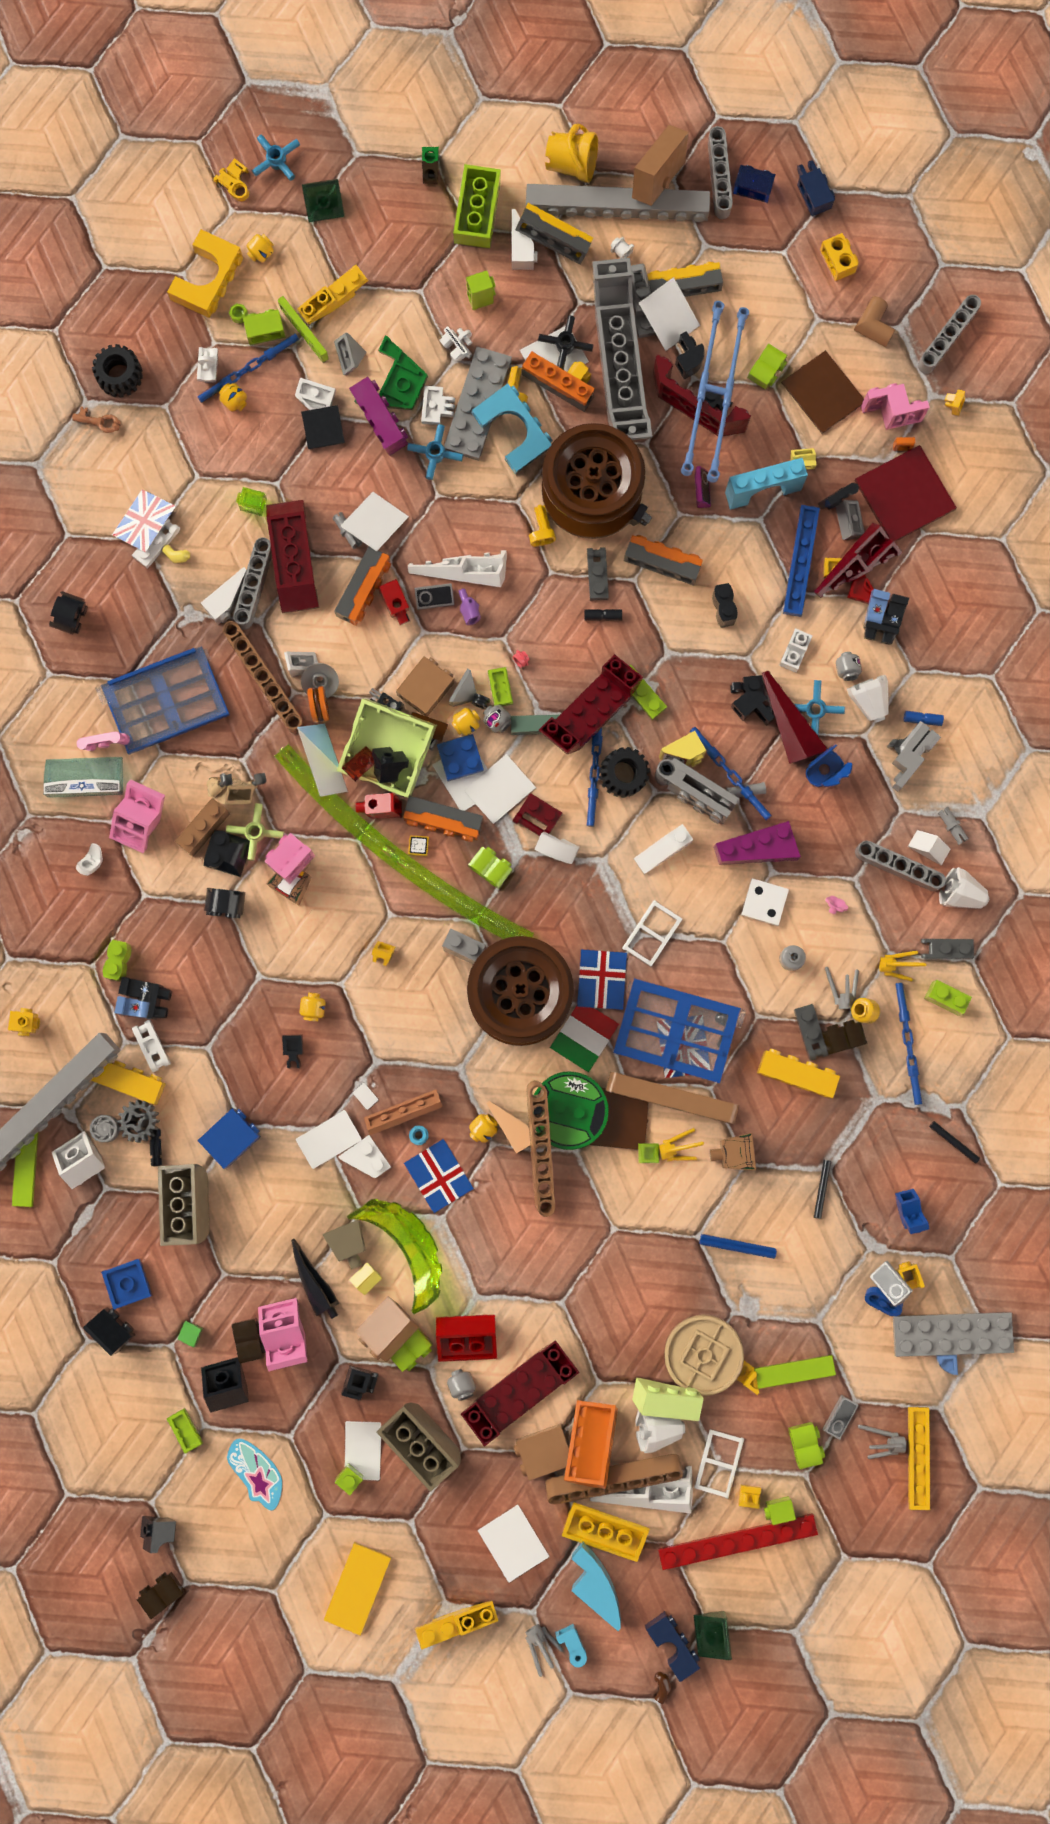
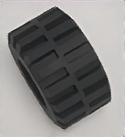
M116 344L115 347L108 345L106 350L102 348V353L95 355L97 360L93 359L94 367H92L93 375L100 388L106 394H111L113 397L117 395L124 397V394H127V396L131 395L130 392L132 390L135 392L137 390L136 386H140L142 383L140 379H143V370L136 355L124 345L121 348L120 344ZM114 366H127L123 375L119 377L108 376Z
M630 747L615 749L602 761V766L599 768V773H601L599 779L603 781L601 785L603 788L606 787L608 789L607 792L609 794L612 792L614 793L613 796L630 797L646 785V782L649 780L648 773H650V768H647L649 763L644 761L643 758L645 756L643 754H638V750L635 749L633 751ZM617 763H627L633 769L634 778L630 783H624L616 777L615 766Z

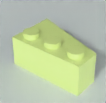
M636 1377L632 1398L643 1416L699 1421L704 1399L695 1388H683Z

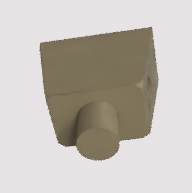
M359 1219L323 1234L338 1261L347 1259L351 1269L362 1265L358 1254L366 1251Z

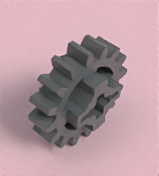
M136 1100L135 1103L130 1101L129 1107H122L124 1113H119L118 1115L122 1118L117 1120V1123L121 1124L118 1131H124L122 1137H128V1141L131 1142L135 1140V1142L141 1143V1140L148 1141V1135L155 1136L152 1131L159 1129L155 1124L160 1122V1120L156 1119L159 1112L153 1111L155 1106L149 1105L146 1101ZM139 1109H144L147 1113H142ZM130 1130H135L138 1134H134Z

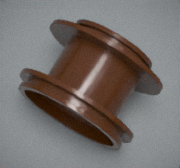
M582 424L562 433L549 447L542 469V498L551 519L566 532L578 537L591 539L613 535L627 526L640 506L645 483V464L639 448L624 432L605 424ZM572 481H578L580 484L578 486H572L570 483ZM607 488L610 489L612 492L610 494H605L602 490ZM590 493L593 495V498L587 499L584 495Z
M525 936L505 938L486 948L474 962L467 982L469 1006L478 1025L495 1040L514 1046L536 1044L552 1036L566 1020L574 996L572 974L561 954L549 944L539 939ZM518 967L521 970V974L518 977H513L510 974L511 968ZM537 972L540 975L539 981H530V973ZM498 981H505L507 988L500 991L496 988V984ZM517 986H519V987L524 986V987H525V988H524V992H525V993H524V994H522V993L517 994V993H516V992H517V988H516V987H517ZM542 991L545 994L544 1000H535L534 993ZM503 1000H510L512 1007L504 1010L501 1007ZM522 1005L530 1006L531 1012L528 1015H523L520 1012Z

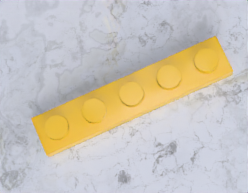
M908 1407V1503L910 1510H930L929 1407Z

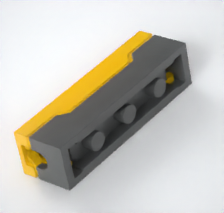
M527 203L515 229L580 265L593 240V237L585 232L576 229L530 203Z
M707 262L704 265L698 266L688 265L686 268L679 269L674 267L661 272L655 270L647 274L651 293L673 277L684 297L722 291L723 286L719 262Z

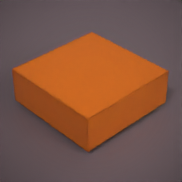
M896 437L893 443V450H911L915 445V437Z

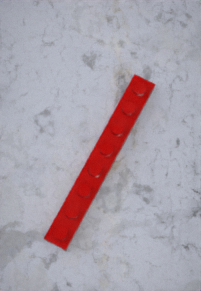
M812 1513L796 1517V1520L776 1525L768 1523L658 1548L662 1570L816 1536L818 1532Z

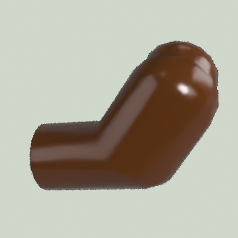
M660 1671L654 1676V1680L658 1682L659 1691L654 1699L660 1704H664L671 1691V1683L667 1674H663Z

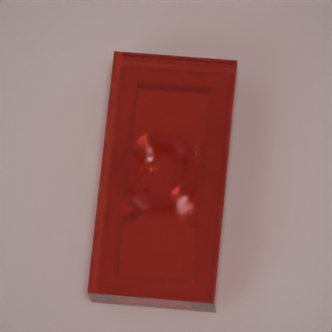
M365 746L343 766L342 769L355 782L374 766L372 751Z

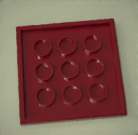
M920 445L854 480L858 484L859 490L888 537L894 541L915 532L955 511L957 508Z

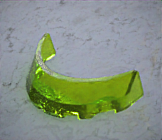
M371 1199L347 1215L348 1219L366 1221L381 1228L400 1247L408 1261L413 1277L414 1302L411 1310L413 1314L426 1309L439 1297L442 1264L438 1262L436 1254L438 1248L430 1232L426 1230L423 1222L413 1212H407L396 1202L390 1203Z

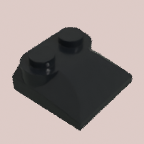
M214 830L205 854L203 866L241 877L248 857L250 841L222 830Z

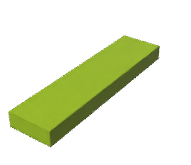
M280 297L278 304L282 312L323 363L329 360L325 348L285 297Z
M38 1132L34 1135V1140L28 1145H24L20 1149L21 1152L15 1157L12 1206L33 1207Z
M832 1355L754 1368L757 1373L758 1389L836 1375Z

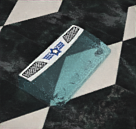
M123 757L46 759L43 795L46 797L123 795Z

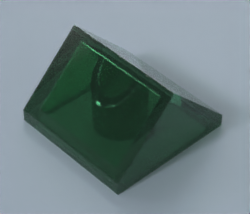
M338 179L302 184L308 222L345 217Z
M719 1611L693 1615L698 1657L732 1660L728 1622L725 1612Z

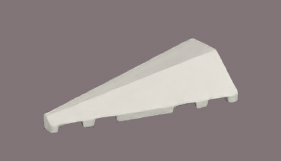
M502 550L501 554L491 556L489 552L484 553V557L466 555L442 559L441 563L434 564L431 561H425V565H413V563H410L408 565V572L416 575L501 587L505 580L507 551Z
M687 1466L683 1470V1477L677 1481L592 1497L590 1501L691 1514L693 1499L692 1466Z

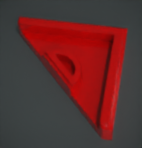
M865 574L852 581L847 598L869 604L871 591L874 588Z

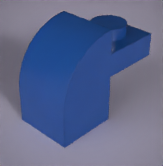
M914 1188L895 1193L897 1208L904 1228L908 1229L910 1234L929 1230V1223L922 1213L920 1198Z

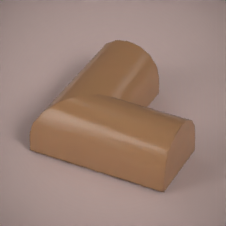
M872 297L854 328V331L884 347L888 345L896 330L880 321L888 307L887 302L880 297Z

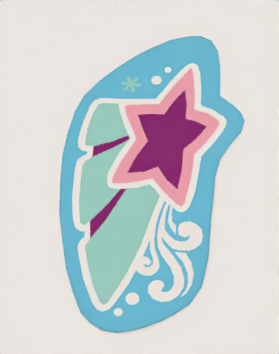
M244 1439L234 1440L227 1455L229 1465L246 1485L249 1499L251 1501H260L266 1509L274 1510L279 1503L282 1491V1478L278 1469L260 1449Z

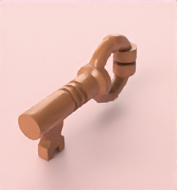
M81 407L79 414H73L72 416L73 421L97 425L105 433L118 431L121 425V421L112 414L99 418L86 416L88 412L86 407L85 409ZM107 419L114 420L112 428L103 427L104 421Z

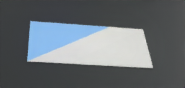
M325 723L297 727L320 796L348 792L342 773L337 771L339 764Z

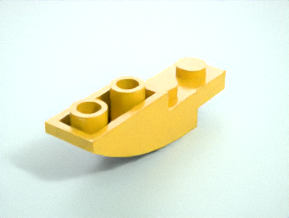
M354 265L328 288L324 286L298 307L297 310L307 324L315 322L356 295L355 291L368 282V279L360 268Z
M488 1601L433 1619L432 1622L414 1629L420 1648L423 1650L455 1636H463L499 1620L493 1601Z

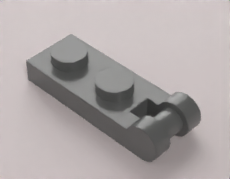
M600 547L598 550L587 548L590 601L609 600L606 547ZM593 557H600V562H593Z
M810 1004L794 1009L809 1060H816V1057L829 1056L814 1005ZM818 1043L819 1049L813 1050L812 1044Z

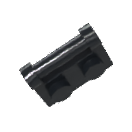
M850 483L846 487L837 490L818 503L820 509L822 510L827 507L830 510L843 502L842 499L856 494L859 491V486L856 483Z

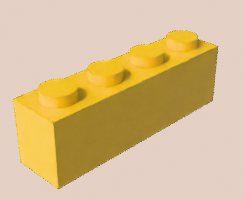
M774 1049L764 1051L757 1074L829 1099L834 1097L840 1078L839 1075H836V1071L829 1068L824 1070L818 1069L817 1064L808 1061L806 1064L801 1063L799 1058L788 1055V1057L781 1056V1052Z
M117 1060L114 1063H108L98 1077L91 1079L93 1082L153 1105H158L166 1083L161 1082V1077L153 1074L150 1077L143 1075V1070L135 1067L132 1070L125 1068V1063Z

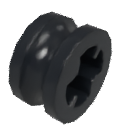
M480 694L474 695L475 700H472L471 703L478 708L486 709L490 699Z

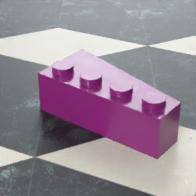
M367 376L349 388L389 456L408 445L406 439L409 437L404 428L399 429L396 424L399 420L394 412H389L387 408L389 403L385 396L381 397L378 390L380 388L375 379L371 381Z
M789 821L718 842L714 845L719 865L798 861L801 857Z

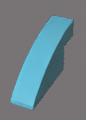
M582 1541L572 1553V1560L584 1572L572 1585V1592L613 1628L619 1631L621 1629V1614L615 1587L602 1562Z

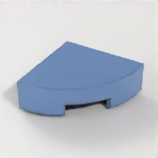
M936 1355L937 1362L944 1371L958 1375L957 1355Z

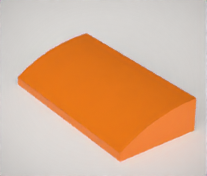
M577 1400L564 1481L606 1489L618 1413L616 1405Z

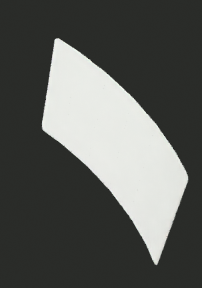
M345 1110L296 1138V1142L312 1169L362 1140Z
M346 1421L345 1466L348 1463L351 1464L363 1475V1480H380L381 1437L376 1432L381 1427V1422Z

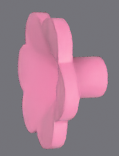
M835 896L825 899L830 907L829 912L831 914H836L837 911L844 912L848 910V906L842 899H838Z

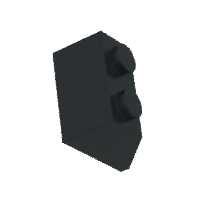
M107 1307L90 1320L83 1329L112 1356L120 1352L135 1334L132 1332L134 1329L129 1323H123L119 1319L120 1315L115 1309Z
M238 1357L201 1367L203 1398L210 1413L249 1402L247 1383Z

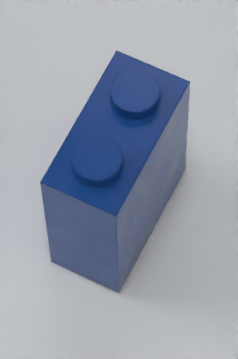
M232 1108L197 1140L223 1169H227L261 1137L258 1134L260 1130L253 1123L249 1124L245 1120L247 1116L241 1109L236 1110Z

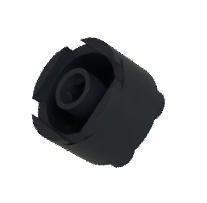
M61 591L62 597L58 596L51 612L54 620L53 622L49 621V626L72 635L74 633L78 634L81 629L80 618L86 615L88 606L85 599Z
M207 888L204 909L206 915L222 916V913H225V917L240 918L243 915L246 892Z

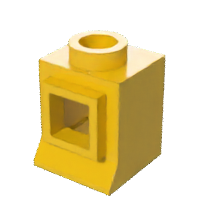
M910 1261L899 1264L900 1268L896 1269V1271L904 1281L902 1273L911 1271L913 1279L906 1281L911 1289L925 1287L917 1264H911Z

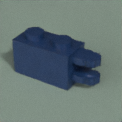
M811 160L808 161V168L810 170L808 173L802 164L797 166L800 176L797 186L811 216H815L832 209L835 195L833 190H830L827 185L826 175L822 174L821 169H817L814 161Z

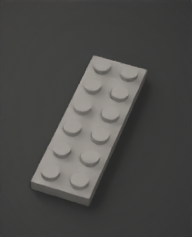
M476 347L444 445L446 451L460 453L464 457L480 460L492 422L482 428L471 412L472 409L504 386L512 361L511 356Z
M1011 1312L892 1316L894 1354L896 1357L1014 1353Z

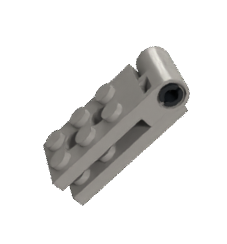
M673 758V760L664 759L657 766L655 780L658 784L668 785L667 789L678 796L677 799L685 804L687 802L692 804L694 810L701 814L706 813L710 816L709 819L717 824H724L739 800L738 797L676 758Z

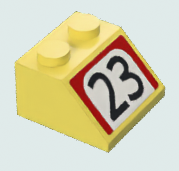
M693 731L662 748L659 758L660 760H673V758H676L685 765L694 767L702 762L706 749L697 733Z

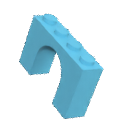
M506 384L472 409L471 413L482 428L503 414L516 415L524 422L527 429L525 441L505 456V461L513 472L517 474L548 451L552 439L547 432L543 433L540 429L542 425L539 420L530 415V408L527 403L520 401L517 389Z
M803 458L731 476L725 491L730 510L748 505L750 498L754 494L770 487L781 486L783 495L801 491L808 476Z

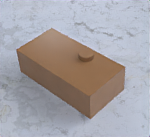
M672 125L667 126L634 168L633 199L652 206L664 189L669 187L671 180L685 164L689 132Z

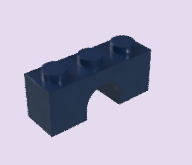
M664 1611L648 1622L645 1628L657 1647L666 1642H671L677 1647L675 1654L667 1661L679 1682H682L700 1669L698 1664L700 1658L694 1649L690 1651L687 1647L689 1642L683 1632L679 1634L675 1627L678 1625L672 1615L667 1616Z

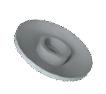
M315 663L308 666L301 676V686L307 695L308 688L314 689L323 686L326 697L329 698L336 692L339 685L336 671L324 663ZM321 676L323 680L317 681L316 678Z

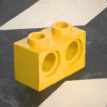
M843 233L822 242L820 251L835 281L856 272L859 261L857 256L852 253L850 242L847 238L845 239Z

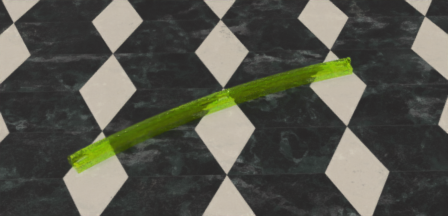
M289 744L281 748L280 752L274 756L298 784L342 827L386 864L427 894L501 939L523 935L533 937V932L486 908L420 865L374 829L337 794L320 796L311 768Z

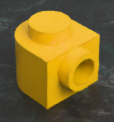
M580 361L573 362L567 371L585 383H588L592 376L589 368Z

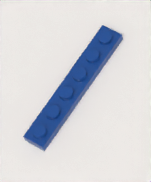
M801 505L783 614L801 617L803 613L820 510L818 507Z

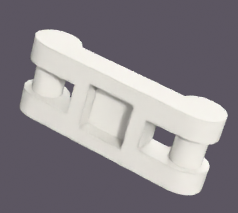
M150 1019L145 1021L143 1025H137L132 1028L153 1073L158 1071V1068L171 1064ZM148 1031L149 1036L143 1038L142 1033ZM159 1054L161 1059L154 1061L152 1056Z

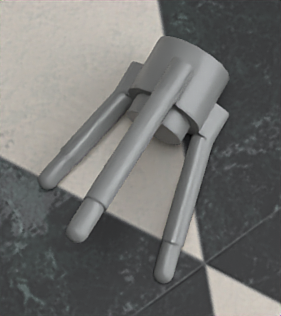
M825 967L835 1005L839 1004V1009H851L852 1004L856 1000L859 970H855L852 994L850 993L849 975L847 974L845 976V993L840 994L839 998L829 968Z
M858 1425L859 1429L891 1437L887 1439V1444L870 1445L869 1449H888V1451L868 1455V1459L898 1455L899 1453L906 1452L905 1437L899 1436L898 1433Z
M537 1624L525 1632L527 1635L525 1639L529 1644L538 1675L542 1677L534 1645L539 1646L551 1669L554 1668V1665L542 1644L545 1641L544 1636L560 1652H563V1648L547 1632L545 1626L540 1627Z

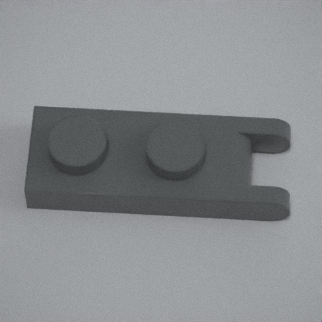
M921 939V943H929V954H921L923 959L974 958V939Z

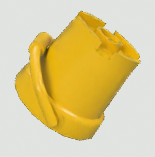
M578 123L573 124L568 133L551 132L552 136L550 135L548 138L545 156L550 159V163L545 162L546 170L577 177L578 180L589 183L594 175L597 162V133L589 132L585 126ZM579 129H581V130L584 132V134H576V133L578 132Z

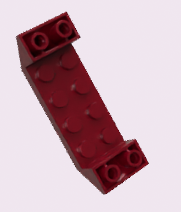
M657 355L653 374L658 397L694 420L698 403L697 397L694 396L692 391L683 389L674 379H671L673 364L667 357ZM704 400L698 424L718 436L722 411L719 409L715 410ZM737 406L733 408L728 417H726L723 437L746 432L751 418L746 409Z
M304 500L266 505L276 587L282 613L319 608L306 526Z
M614 654L602 666L601 675L556 719L551 717L539 729V732L567 755L579 751L630 700L643 680V676Z
M555 1340L539 1350L477 1398L461 1413V1416L485 1447L498 1437L501 1431L580 1372Z

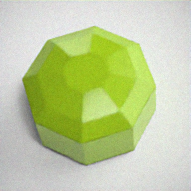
M237 303L231 306L229 315L233 322L241 324L244 322L243 317L247 316L248 312L244 305Z

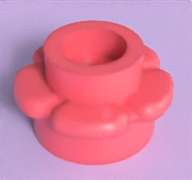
M517 650L516 654L513 655V660L518 667L523 668L529 665L528 661L530 659L524 651L520 652Z

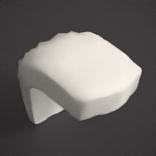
M92 843L87 855L77 863L76 870L80 874L89 876L100 867L103 858L99 845Z

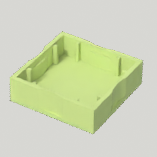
M364 698L361 700L353 723L351 737L344 748L337 771L359 780L375 783L383 789L409 798V796H412L437 725ZM391 747L393 752H404L409 760L408 768L403 769L399 773L397 782L379 783L374 775L372 749Z

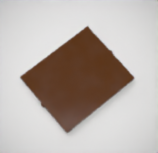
M826 350L807 364L802 365L800 369L781 382L821 434L842 419H845L846 416L859 408L864 401L862 395Z
M602 1088L608 1101V1121L602 1134L590 1145L638 1150V1143H645L649 1102L605 1091L606 1088Z

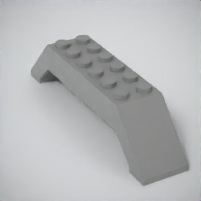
M630 258L593 261L595 319L609 426L624 432L632 440L652 438L651 421L646 409L633 307Z

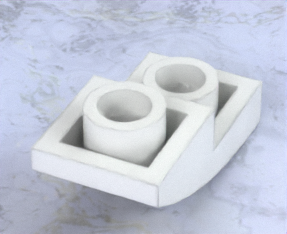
M795 628L779 666L797 673L812 635Z
M542 832L534 850L559 861L572 864L579 846L564 838L560 840L546 832Z

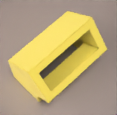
M814 448L791 450L790 461L803 458L806 470L815 469L816 453Z
M366 1263L350 1281L365 1296L382 1277L369 1263Z

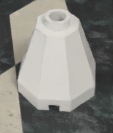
M881 675L877 679L873 680L872 678L847 688L849 697L869 721L874 720L877 723L885 720V715L889 714L888 680L886 675Z
M959 867L951 869L946 876L945 890L940 889L939 892L940 904L946 907L981 909L989 902L988 890L966 870Z
M638 1410L635 1424L639 1426L636 1438L640 1451L653 1453L682 1439L685 1433V1424L683 1421L681 1422V1419L643 1416Z

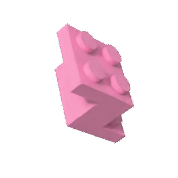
M897 383L890 384L882 389L879 387L870 389L861 405L863 413L881 409L886 430L922 422L930 408L928 401L921 402V400H917L909 404L904 384L898 385Z
M130 779L126 786L125 798L113 812L109 838L144 853L147 850L150 834L160 823L165 795Z
M290 833L288 836L284 835L278 842L280 845L275 850H270L265 857L267 858L265 863L288 884H291L315 857V854L307 845H304Z
M297 1298L258 1307L259 1333L266 1351L268 1371L307 1362L306 1338L299 1317Z

